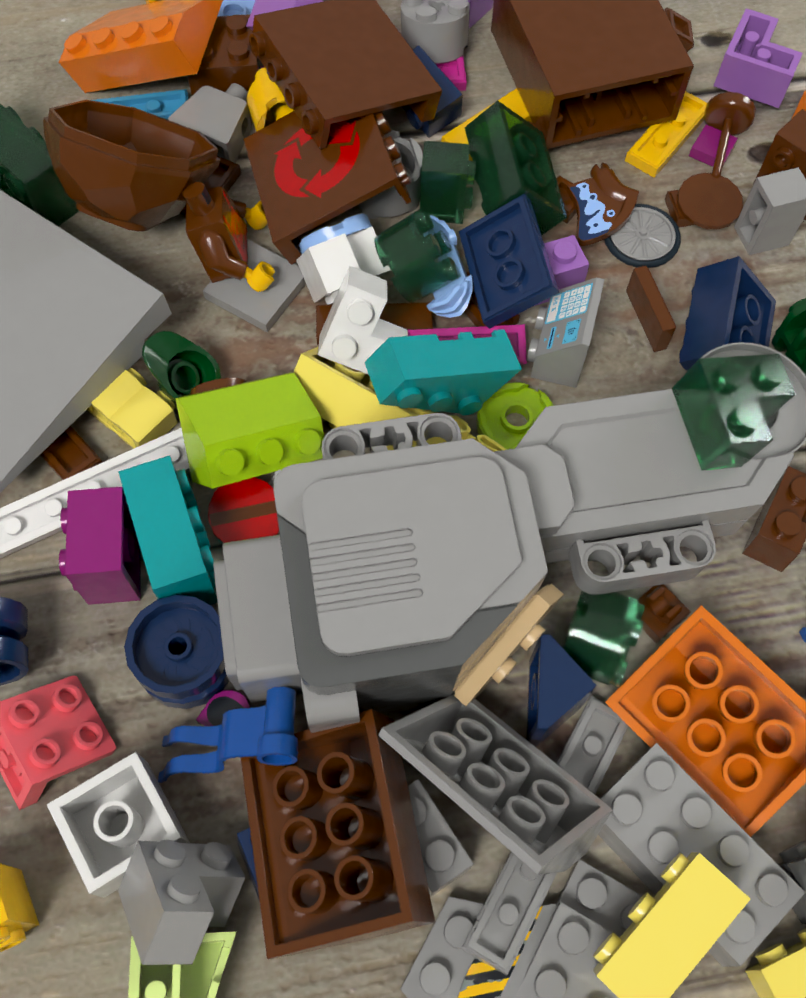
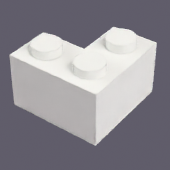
M373 226L346 236L344 233L309 247L296 260L314 303L325 299L327 305L334 303L349 266L379 278L390 271Z
M349 266L321 330L318 356L368 374L364 362L389 337L408 336L407 329L379 319L387 302L386 280Z

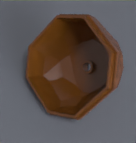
M82 100L49 108L48 117L43 119L44 137L54 171L67 195L76 202V208L87 215L132 231H148L167 219L178 215L186 206V200L183 196L184 189L194 182L205 184L220 163V159L217 157L218 148L199 131L134 107Z

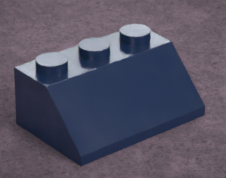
M740 256L697 269L695 284L692 288L689 315L686 319L683 346L679 353V363L689 373L703 355L722 345L743 342L769 347L776 300Z

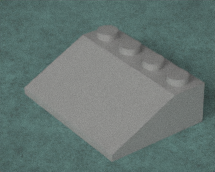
M453 694L382 727L378 735L538 875L565 872L588 852L613 811L612 808L476 699L465 706Z

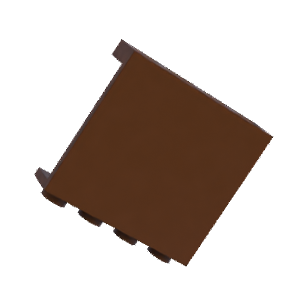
M328 0L254 15L253 31L249 36L251 51L255 57L260 59L267 70L269 79L276 83L284 95L287 106L294 110L302 123L304 131L312 137L319 149L327 147L330 126L333 123L408 104L421 122L434 119L442 89L376 0Z

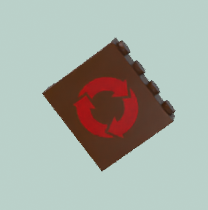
M294 111L243 139L273 244L291 265L296 263V260L302 255L298 236L392 186L396 188L406 204L412 202L406 188L412 182L403 163L399 162L397 164L396 162L397 159L401 158V154L393 137L386 136V134L392 131L382 111L331 124L327 147L319 149L312 137L306 134L300 119Z

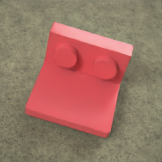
M75 675L0 701V773L19 810L37 803L49 781L108 757L116 750L112 737L80 680Z

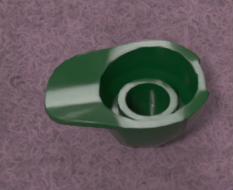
M171 331L157 332L150 336L143 345L142 356L146 366L158 380L157 384L161 392L175 403V398L190 395L191 389L197 385L221 379V372L217 361L206 350L177 333Z

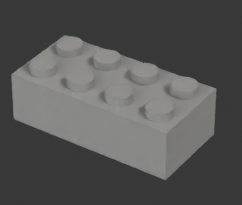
M657 743L646 751L599 798L612 808L613 811L598 835L655 895L667 882L661 877L662 872L679 853H682L687 858L691 852H699L751 899L708 951L722 967L741 966L806 893Z

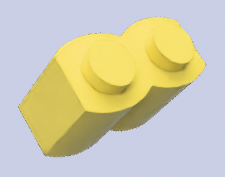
M130 367L91 402L92 405L87 410L134 449L166 435L178 422L174 413L176 407L173 401L160 390L154 393L145 387L147 383L135 369Z

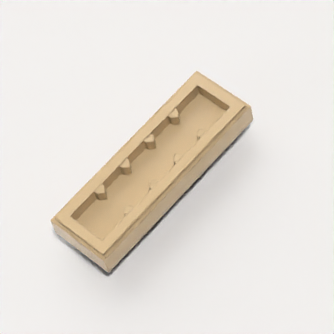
M552 583L544 586L531 598L505 632L454 691V696L463 705L467 706L492 679L500 684L517 665V662L511 657L521 646L524 650L528 651L545 632V629L540 625L541 621L564 595Z

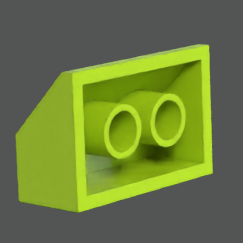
M293 372L175 398L191 478L194 483L213 489L279 471L293 464L306 463L323 458L322 441L324 439L321 416Z

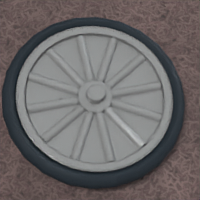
M636 204L628 222L616 233L604 239L610 253L621 262L633 267L647 266V268L663 265L674 257L681 244V234L674 219L665 211L647 204Z

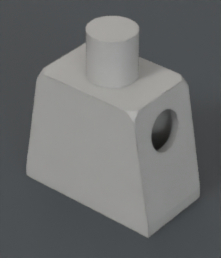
M236 83L231 84L226 92L210 86H202L167 120L199 131L218 148L217 156L236 163L245 144L243 139L248 137L252 126L250 111L246 102L248 93L241 85Z

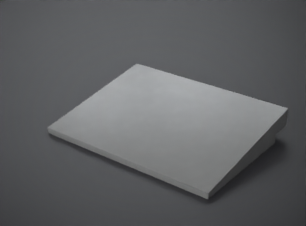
M1 190L0 493L92 405L91 402L125 370H128L142 357L144 340L172 314L161 291Z

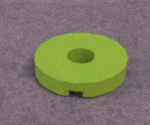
M521 382L506 383L483 403L482 408L477 412L478 434L487 435L507 450L515 449L544 408L554 405L549 397L539 389L537 392L534 389L528 388V384ZM511 413H518L526 418L527 423L523 426H513L506 420V417Z

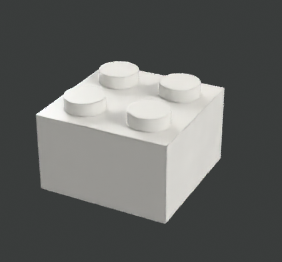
M137 752L127 756L47 804L89 894L102 898L119 889L138 841L160 842L162 840H172L178 843H190L148 762Z

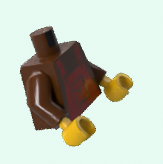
M194 182L188 185L183 191V196L186 200V233L211 282L215 283L231 277L238 280L246 278L250 287L255 291L261 292L266 290L274 281L272 276L275 270L271 265L263 261L253 270L248 267L247 224L244 220L245 218L248 224L255 230H260L267 225L261 201L250 209L246 207L244 202L231 199L223 187L218 186L207 190L202 182Z

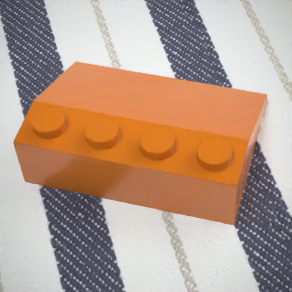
M162 0L111 11L70 35L65 41V48L59 63L85 93L197 74L223 0Z
M702 605L605 702L650 748L657 743L750 837L806 783V701Z

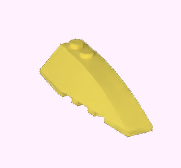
M318 347L301 353L293 372L296 374L321 418L328 421L332 429L341 426L439 413L425 409H403L399 406L379 404L368 374L318 356ZM457 415L451 416L460 428L462 440L473 438L493 452L507 450L487 435L480 434L474 437L470 434L469 423ZM432 437L426 442L437 444L447 441L440 437ZM412 441V447H416V441ZM393 445L387 446L388 451L394 450Z

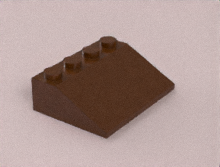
M373 709L359 713L360 722L314 733H311L310 729L294 733V736L299 740L298 761L294 764L273 766L259 762L257 756L240 757L267 959H275L376 938L436 923L403 759L398 752L378 736L382 727L395 722V720Z

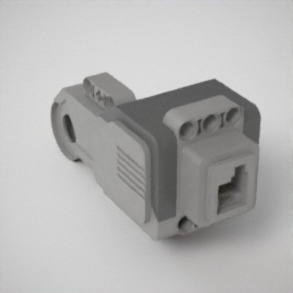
M743 342L722 345L709 351L696 362L680 388L545 407L515 449L495 452L473 438L462 440L457 422L451 416L444 413H431L341 426L332 429L325 435L322 441L323 460L287 466L277 474L274 480V496L280 534L223 543L224 559L214 561L224 664L228 679L236 690H244L251 703L266 700L267 690L274 687H288L294 689L296 695L303 694L307 723L311 733L360 722L359 713L370 709L385 716L421 710L455 694L454 691L538 592L548 573L547 563L569 560L576 585L583 592L594 595L687 581L695 578L714 559L716 553L714 537L735 534L764 505L792 461L794 453L806 442L805 374L788 357L767 346ZM724 397H734L751 404L761 417L763 433L746 435L730 429L720 419L716 410L715 400ZM432 437H440L447 442L429 444L426 441ZM412 441H416V447H412ZM393 445L394 450L388 451L387 446ZM370 447V453L365 454V448ZM341 450H348L355 454L354 456L333 458V455ZM680 547L691 549L696 555L697 562L686 560L680 552ZM637 555L640 556L641 560L633 561ZM588 561L601 562L606 567L608 576L595 575L589 569ZM646 562H650L651 566L649 568Z

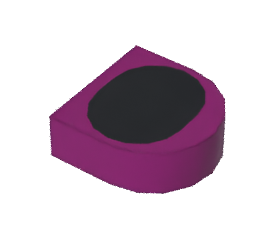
M233 690L222 691L215 694L208 701L196 721L201 726L221 725L225 712L251 707L248 700L241 693Z

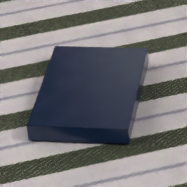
M525 193L458 231L468 269L473 279V287L482 321L489 329L559 293L531 200Z

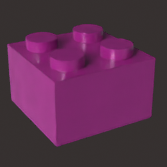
M123 487L68 491L67 507L62 508L60 514L61 528L63 533L66 534V549H61L59 552V568L62 576L67 577L74 591H78L88 605L141 601V549Z

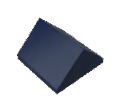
M542 634L538 639L529 660L526 740L534 747L541 744L575 714L597 686L557 641L547 634Z

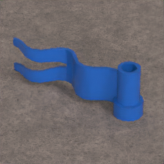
M288 687L270 688L266 694V705L256 708L229 710L223 714L221 725L179 726L171 729L169 734L163 737V747L183 742L217 747V750L210 753L181 755L172 758L167 762L164 770L159 772L158 783H163L169 776L178 773H218L224 770L227 759L236 757L257 756L259 762L273 766H285L296 763L298 761L299 744L298 738L294 736L296 691Z

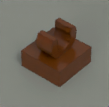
M662 584L650 588L629 606L626 613L657 644L687 618L691 611Z

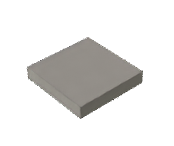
M247 239L248 267L253 270L262 261L268 263L275 270L272 276L274 278L273 283L266 290L257 292L250 287L246 278L238 280L231 277L215 283L210 281L203 290L204 298L268 332L305 286L306 282L298 265H291L287 259Z

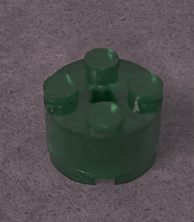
M423 207L382 231L381 234L374 238L375 248L383 267L389 264L395 275L390 280L409 303H414L427 297L461 276L453 259L447 256V253L452 251L449 240L443 231L434 232L433 222Z
M581 591L567 630L566 643L564 646L562 645V648L592 680L617 687L621 685L628 664L626 657L629 647L636 646L644 622L641 618L645 605L638 603L637 599L618 592L594 595Z

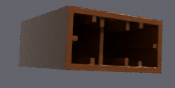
M494 0L491 32L531 121L539 132V138L544 150L676 120L694 64L659 0Z

